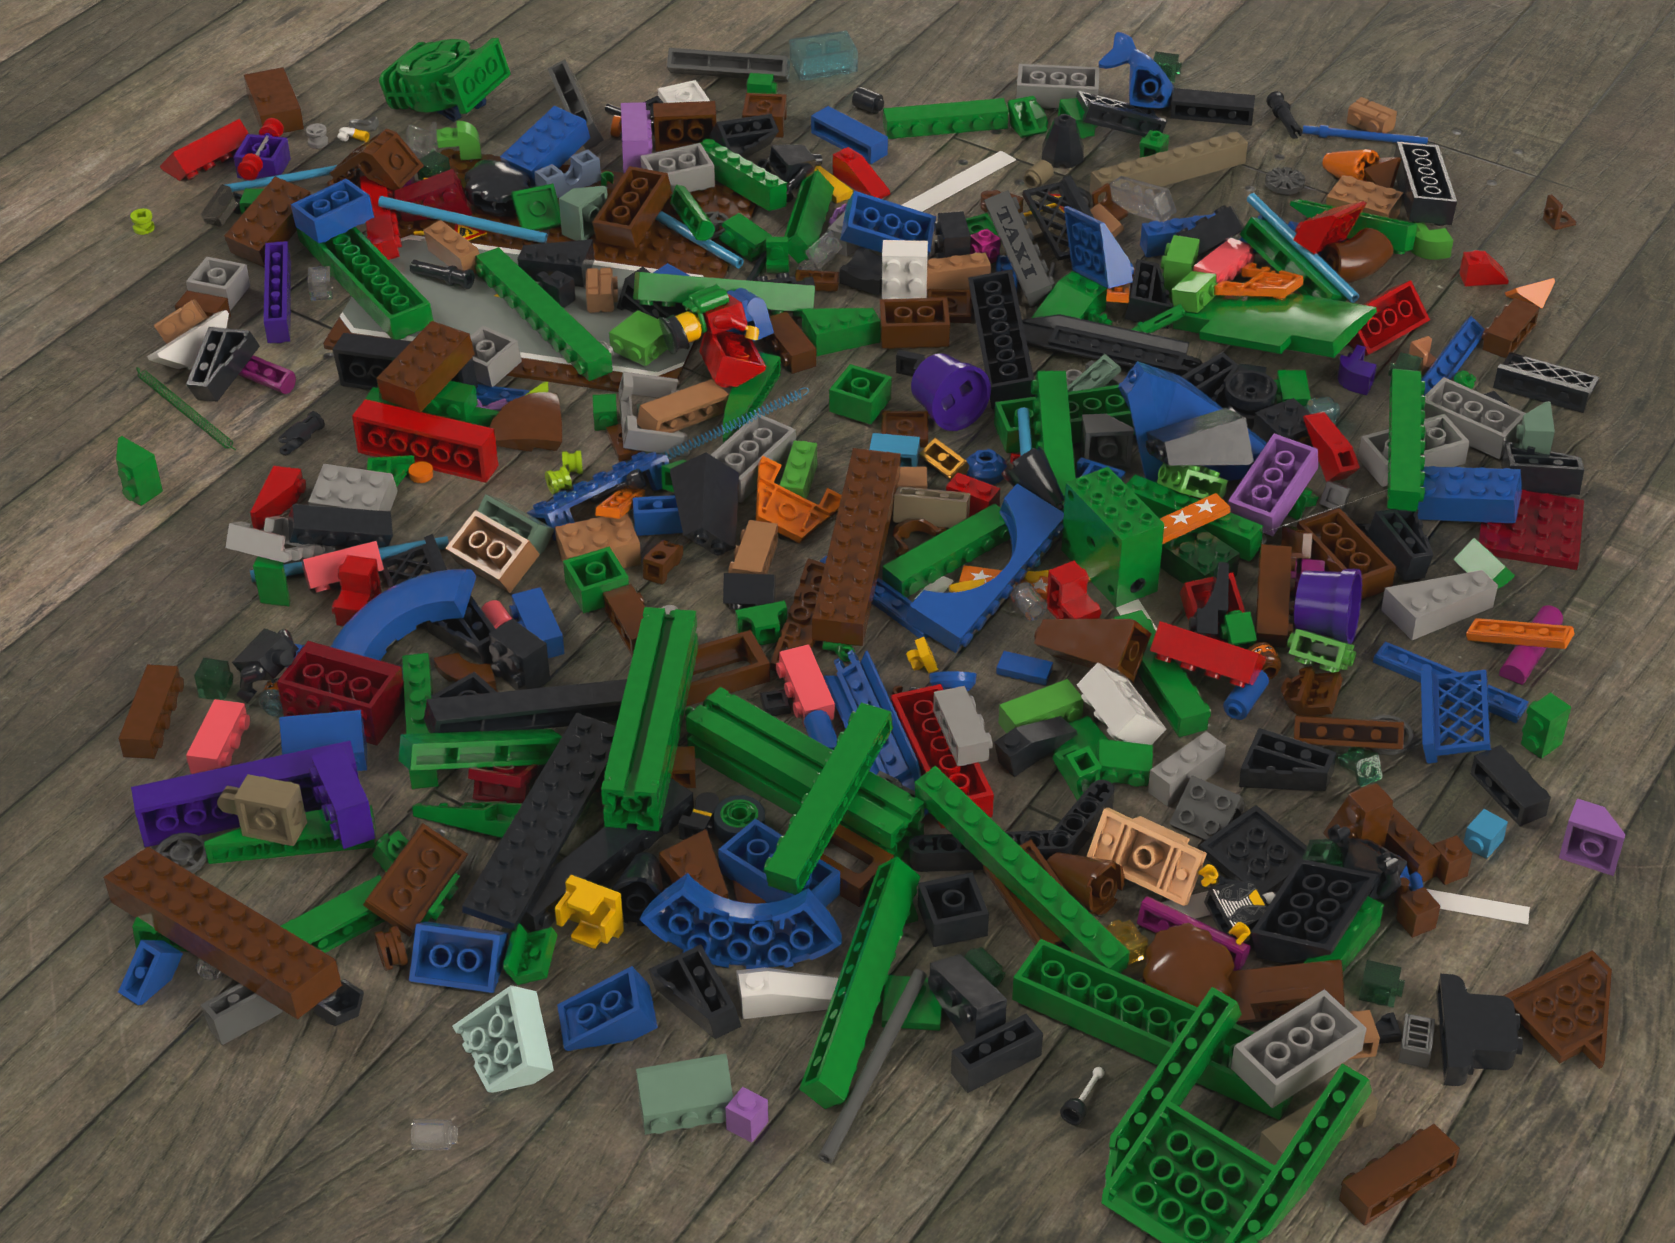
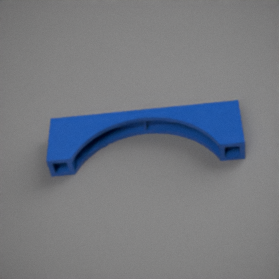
M1016 484L1006 495L999 512L1008 527L1012 543V555L1007 566L991 581L974 589L951 593L923 590L909 606L905 620L954 653L961 646L966 647L973 638L972 633L975 630L980 631L987 621L986 617L989 614L993 615L999 608L1000 600L1002 598L1006 600L1010 596L1014 588L1013 585L1022 582L1028 567L1032 569L1038 562L1040 553H1046L1053 543L1052 539L1054 537L1059 538L1063 532L1064 513L1019 484Z

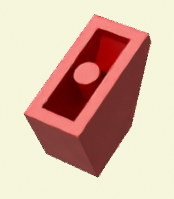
M1474 250L1463 252L1459 274L1464 286L1508 284L1509 280L1503 267L1486 251Z

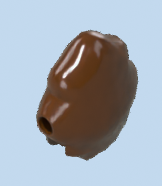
M1185 923L1156 933L1154 941L1146 949L1147 965L1144 968L1142 977L1144 983H1148L1157 990L1196 1007L1200 1005L1211 987L1231 997L1233 990L1228 978L1234 969V962L1228 949L1222 944L1213 941L1209 931L1195 927L1191 923Z

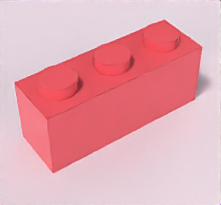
M377 541L301 560L309 590L315 588L316 593L331 589L330 584L337 582L340 583L341 587V580L338 579L337 573L340 564L344 563L347 555L377 559L378 571H383L384 567Z
M810 645L780 651L776 670L779 678H783L785 681L784 688L787 697L792 698L794 702L793 711L796 718H800L804 726V719L809 713L823 710L828 713L830 720H834L835 703Z
M214 699L186 754L191 774L230 766L232 755L235 749H238L240 746L241 736L250 725V716L247 715L245 703Z

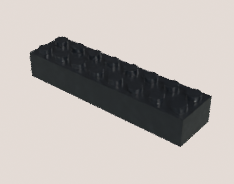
M1012 269L968 277L984 369L991 384V408L995 409V402L1036 397L1035 394L1031 393V382L1034 380Z

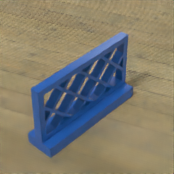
M1432 670L1421 671L1422 744L1427 764L1437 763L1438 756L1491 750L1486 670L1433 676ZM1481 680L1474 688L1467 685L1470 681ZM1451 683L1454 685L1448 691L1440 688V684ZM1460 689L1468 692L1461 699L1454 696ZM1473 697H1477L1481 700L1475 706H1472L1471 704L1467 703ZM1447 700H1450L1455 704L1448 710L1441 706ZM1461 707L1468 710L1462 717L1454 714ZM1475 715L1482 718L1476 725L1468 722ZM1448 718L1455 721L1449 728L1441 725ZM1462 726L1469 729L1463 736L1455 733ZM1478 734L1484 738V741L1471 742L1469 739ZM1448 737L1456 740L1452 745L1441 746V743Z

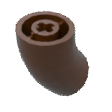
M1364 228L1347 241L1327 244L1322 251L1321 258L1347 283H1352L1368 277L1383 267L1393 255V246L1390 240L1380 231Z

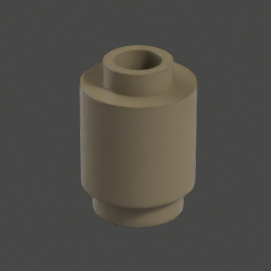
M1039 160L1025 172L1023 177L1024 183L1029 188L1042 186L1053 177V167L1049 162Z

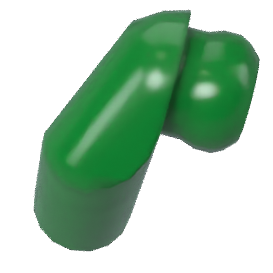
M823 641L822 649L835 652L842 661L849 662L847 652L850 650L855 652L852 645Z

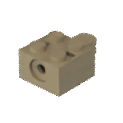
M248 774L240 788L226 786L217 800V804L223 812L238 815L242 836L294 846L307 824L300 785L292 782Z

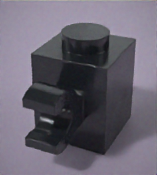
M544 271L535 275L537 279L541 280L538 285L563 308L576 300L574 278L560 271H556L550 276Z

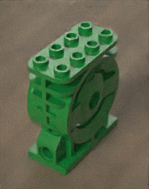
M491 38L478 49H471L469 43L465 40L447 39L436 42L416 43L381 73L379 83L386 102L391 109H408L411 107V109L417 112H435L457 105L460 114H467L508 78L511 73L499 38Z

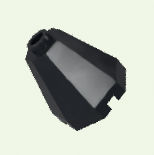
M1062 114L1054 118L1042 144V160L1049 162L1053 168H1059L1060 165H1065V168H1073L1083 162L1084 144L1076 120L1068 114Z

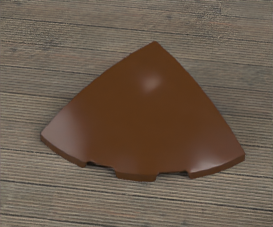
M530 393L515 398L503 406L489 427L495 430L496 446L532 452L533 448L557 451L562 443V417L557 393Z

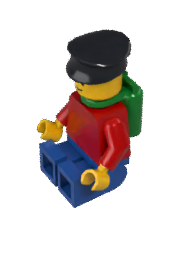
M718 284L688 296L682 305L685 306L686 310H691L692 312L687 311L677 316L670 315L667 318H658L665 344L671 354H676L678 349L688 350L690 348L689 343L698 340L701 337V333L705 332L713 335L735 328L745 335V338L753 341L774 333L767 306L763 299L745 288L726 292Z

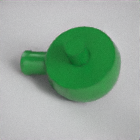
M1462 370L1454 376V382L1470 389L1474 387L1476 377L1467 371Z

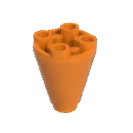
M1371 149L1327 153L1323 158L1322 165L1324 169L1339 179L1344 175L1367 182L1364 168L1380 160L1377 152Z

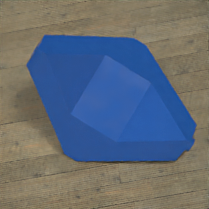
M1138 361L1118 386L1131 412L1145 478L1156 483L1158 472L1163 462L1148 453L1146 449V441L1148 440L1146 432L1223 409L1181 376ZM1248 428L1253 460L1255 462L1267 443ZM1253 464L1202 466L1220 472L1219 477L1232 481L1243 479Z

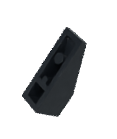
M1061 716L1015 727L994 742L998 762L1011 775L1016 777L1076 736L1077 731Z

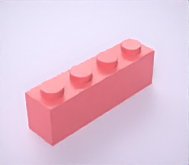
M1230 238L1195 264L1193 271L1216 274V283L1233 281L1237 275L1242 273V267L1254 262V248L1246 242Z

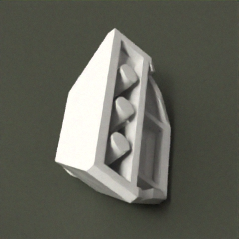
M224 310L213 314L148 355V359L176 369L185 367L189 370L192 369L208 327L226 328L229 316L228 311Z

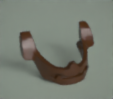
M923 518L908 519L899 523L893 530V536L899 547L895 551V555L898 558L909 551L908 546L901 539L902 537L904 539L909 538L911 532H926L935 537L946 531V528L936 527Z

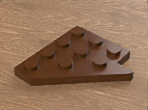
M1593 950L1503 995L1513 1001L1515 1013L1520 1014V1023L1559 1064L1583 1052L1599 1069L1603 1067L1606 1053L1612 969Z

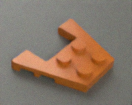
M1248 263L1242 267V276L1251 277L1252 279L1246 283L1221 281L1215 285L1214 295L1268 296L1283 299L1303 285V276L1282 270L1278 274L1275 271L1270 272V267L1258 269L1257 264Z
M762 455L758 463L756 521L778 524V533L800 543L839 509L842 495L827 488L820 504H815L774 483L782 465Z

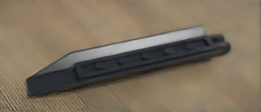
M1061 314L1022 319L1027 344L1097 360L1106 354L1119 365L1134 367L1138 361L1178 376H1183L1203 364L1201 359L1187 355L1189 342Z

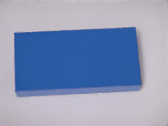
M1003 651L996 667V674L1046 685L1053 669V662Z

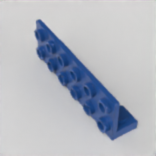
M645 452L637 453L632 456L631 461L627 463L625 461L613 465V470L607 473L602 471L592 476L593 480L576 483L573 485L572 490L558 492L553 495L554 499L534 504V509L528 511L527 514L534 518H545L547 525L554 529L557 526L575 523L569 508L625 481L628 473L638 468L641 472H646L652 490L657 491L662 488V465L669 464L667 455L656 454V452L645 454ZM554 530V532H553V534H552V538H553L554 541H556V532H555V530Z

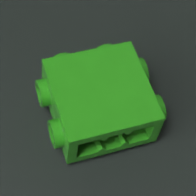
M639 310L609 332L610 346L613 348V351L643 366H647L668 350L659 319Z
M1163 462L1158 472L1157 483L1180 493L1204 499L1215 493L1223 498L1226 493L1228 480L1219 477L1220 472L1208 469L1202 465L1169 466Z
M1296 629L1295 633L1290 634L1287 647L1290 648L1289 654L1295 655L1294 661L1307 665H1314L1317 662L1320 663V669L1333 673L1339 672L1340 669L1347 670L1348 665H1353L1356 657V651H1353L1354 645L1306 630Z

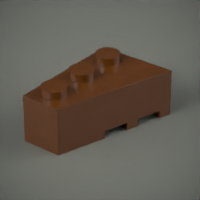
M1377 783L1351 793L1323 834L1340 852L1342 858L1343 855L1338 843L1332 842L1327 833L1328 829L1336 824L1340 825V829L1342 827L1350 829V839H1369L1384 847L1393 800Z
M706 829L659 852L661 874L669 886L688 873L704 888L728 899V891Z

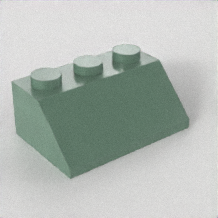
M485 494L477 510L528 539L539 554L545 551L555 530L506 501Z
M726 1054L636 1069L639 1106L645 1135L661 1134L670 1130L693 1128L699 1125L723 1123L726 1121L725 1107L733 1099Z

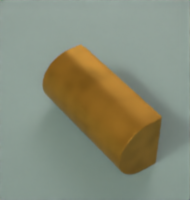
M936 438L919 453V456L950 480L957 473L967 475L969 469L968 462Z

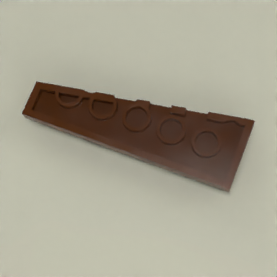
M810 558L807 559L800 578L799 587L794 595L793 604L788 612V618L786 623H784L781 637L778 640L770 662V670L777 672L776 663H779L780 651L808 644L812 649L816 640H812V617L825 563Z

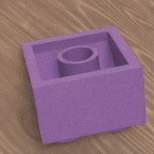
M1577 799L1568 821L1559 858L1614 876L1625 833L1605 807Z

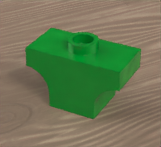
M785 601L735 610L737 633L751 630L760 646L778 642L780 629L783 628L787 620Z
M1076 744L1054 754L1052 759L1076 800L1082 796L1094 781L1100 780L1102 767L1090 746L1081 749Z

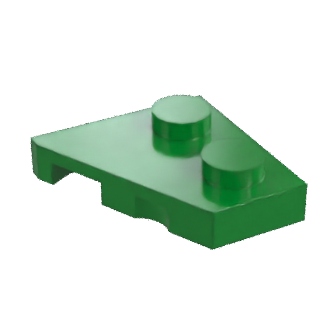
M414 455L368 458L367 470L393 474L397 487L409 473V467L415 463Z

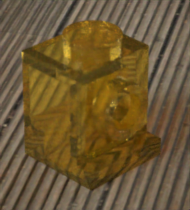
M1115 920L1108 925L1107 930L1130 950L1128 965L1146 958L1148 938L1141 935L1131 920L1125 922Z

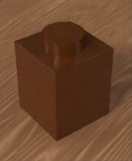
M1457 835L1433 844L1441 853L1436 876L1444 885L1468 876L1473 854Z

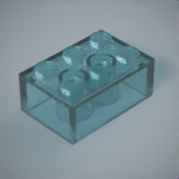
M847 30L789 39L790 61L800 80L831 77L832 75L850 74L851 72L858 71V50Z

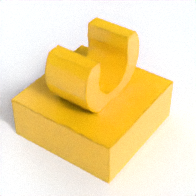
M925 637L915 640L918 650L914 649L906 653L913 670H920L925 666L929 674L937 671L938 668L933 653Z

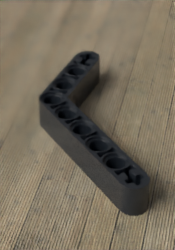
M1106 780L1094 781L1053 830L1011 831L1005 833L1018 845L1032 840L1046 861L1057 852L1076 855L1096 831L1103 810L1105 808L1113 809L1114 786ZM952 834L917 835L909 842V866L917 872L983 870V864Z

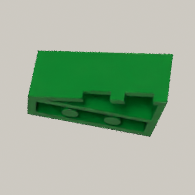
M873 308L802 309V331L815 346L816 356L876 344L881 341V320Z

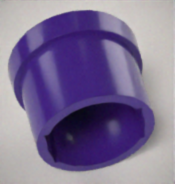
M939 353L926 358L918 366L912 378L911 391L915 400L928 411L930 417L941 428L948 431H958L970 426L982 415L990 399L991 384L987 374L982 369L969 363L960 362L947 354Z
M1343 569L1342 572L1303 571L1298 582L1295 599V629L1306 630L1352 644L1357 631L1361 608L1362 575L1360 569Z

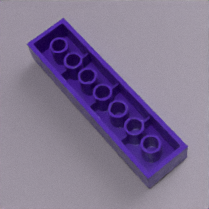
M351 741L131 787L134 810L144 847L159 845L166 838L178 833H192L201 836L240 827L238 815L223 812L219 808L217 800L226 786L240 788L248 774L299 784L305 812L321 810L323 803H317L313 792V787H316L317 784H313L309 773V768L313 767L311 756L343 746L358 777Z

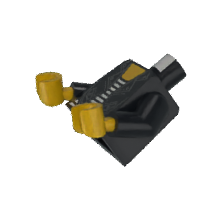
M1207 864L1198 871V874L1204 877L1201 880L1202 886H1211L1204 903L1219 931L1236 938L1238 945H1241L1243 942L1254 944L1251 932L1275 897V894L1273 892L1260 894L1253 882H1241L1224 878L1218 875L1214 866Z

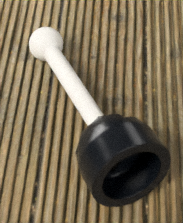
M1094 1068L1093 1077L1080 1097L1070 1098L1060 1109V1115L1067 1123L1079 1125L1083 1121L1087 1111L1084 1100L1097 1080L1104 1076L1103 1068Z

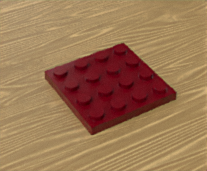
M1522 490L1516 522H1481L1478 541L1498 558L1577 570L1580 556L1584 500Z

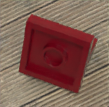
M538 764L470 767L468 779L474 780L473 799L486 802L507 801V803L523 804L529 794L530 780L537 775Z

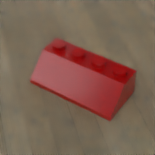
M239 118L172 152L160 165V168L179 181L185 178L191 180L199 175L198 171L204 169L206 172L215 167L216 162L221 161L224 163L233 157L231 154L237 152L249 133Z
M1361 201L1335 207L1328 211L1325 210L1315 217H1310L1306 221H1301L1295 229L1297 234L1293 240L1313 254L1321 252L1327 244L1339 243L1346 239L1367 203Z
M1411 280L1397 285L1362 304L1376 307L1377 312L1349 341L1348 345L1354 349L1357 345L1366 347L1365 356L1430 321Z
M723 331L713 335L705 332L699 352L714 382L718 386L728 388L729 385L737 387L765 371L766 365L751 339L745 338V335L730 331Z
M1161 621L1150 648L1151 652L1157 653L1156 659L1170 663L1171 659L1181 661L1180 667L1195 671L1196 667L1206 670L1204 675L1220 679V676L1223 675L1231 678L1229 683L1243 688L1246 683L1250 685L1255 683L1267 657L1259 653Z

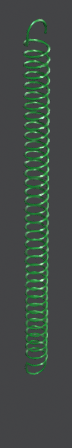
M138 371V377L219 442V444L224 446V448H230L224 445L225 440L228 441L229 439L230 442L232 441L230 438L227 437V439L224 438L219 441V435L217 436L215 432L212 435L213 432L210 428L207 431V427L210 425L212 429L214 427L217 433L219 431L221 434L222 432L196 411L193 416L189 417L190 410L189 412L186 411V413L182 411V409L185 410L186 407L187 409L190 407L186 402L164 385L158 389L160 386L157 383L158 380L147 371L141 373ZM146 372V376L144 377L143 375V377L141 378L142 373ZM165 387V392L162 391V393H160L161 388L164 389ZM173 393L172 398L169 397V399H167L168 397H165L166 395L168 396V394Z

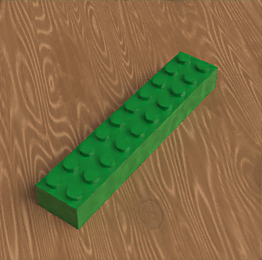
M296 227L299 241L391 339H404L406 336L422 331L431 321H434L430 302L356 227L320 244Z
M1043 939L1039 940L1013 977V1001L1156 1065L1160 1064L1198 1008ZM1235 1024L1196 1083L1280 1120L1294 1095L1271 1108L1231 1069L1234 1046L1255 1033Z

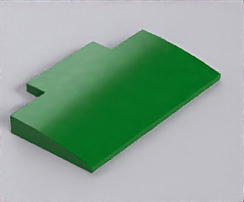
M1291 293L1283 299L1268 296L1216 295L1198 313L1185 311L1186 316L1173 322V329L1199 333L1201 340L1282 354L1285 349L1335 358L1375 315L1377 308Z

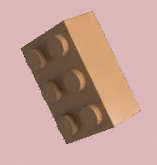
M1342 175L1327 195L1326 204L1339 207L1364 201L1367 204L1362 212L1396 219L1400 214L1403 192L1379 186L1373 182L1358 180L1352 176Z
M476 510L445 548L458 564L467 569H472L475 574L508 593L512 592L540 555L528 539Z
M628 513L620 519L598 517L555 527L557 550L562 563L564 560L610 546L623 568L641 565L640 542Z

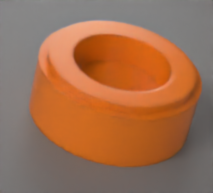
M614 115L611 124V136L619 137L622 132L621 116Z
M423 461L412 464L409 467L410 479L415 483L430 481L433 478L432 465Z

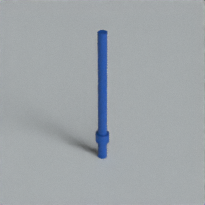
M1303 125L1302 133L1319 135L1321 138L1333 136L1394 143L1427 144L1428 137L1328 128V125H1320V127Z

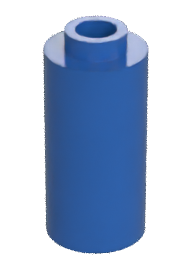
M1261 670L1253 685L1246 683L1244 688L1237 685L1234 687L1223 703L1224 711L1229 717L1237 720L1246 718L1269 684L1267 674Z
M823 710L809 713L804 719V726L808 736L834 750L837 743V735L828 713Z

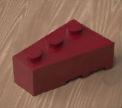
M454 169L394 191L395 199L472 216L471 204L466 199L464 187ZM399 211L404 221L432 219Z

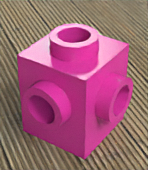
M984 229L970 235V254L986 253L990 264L996 262L997 255H1000V238L989 229Z

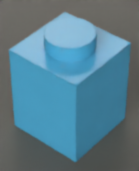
M1483 809L1467 827L1463 843L1470 851L1487 859L1503 842L1508 821Z

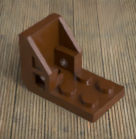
M386 128L353 150L330 172V175L334 179L341 175L345 178L353 170L359 168L368 179L395 191L402 188L424 165L397 132Z

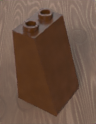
M1043 619L1041 625L1035 631L1034 644L1053 657L1091 669L1097 663H1100L1128 678L1129 681L1134 682L1152 633L1132 619Z

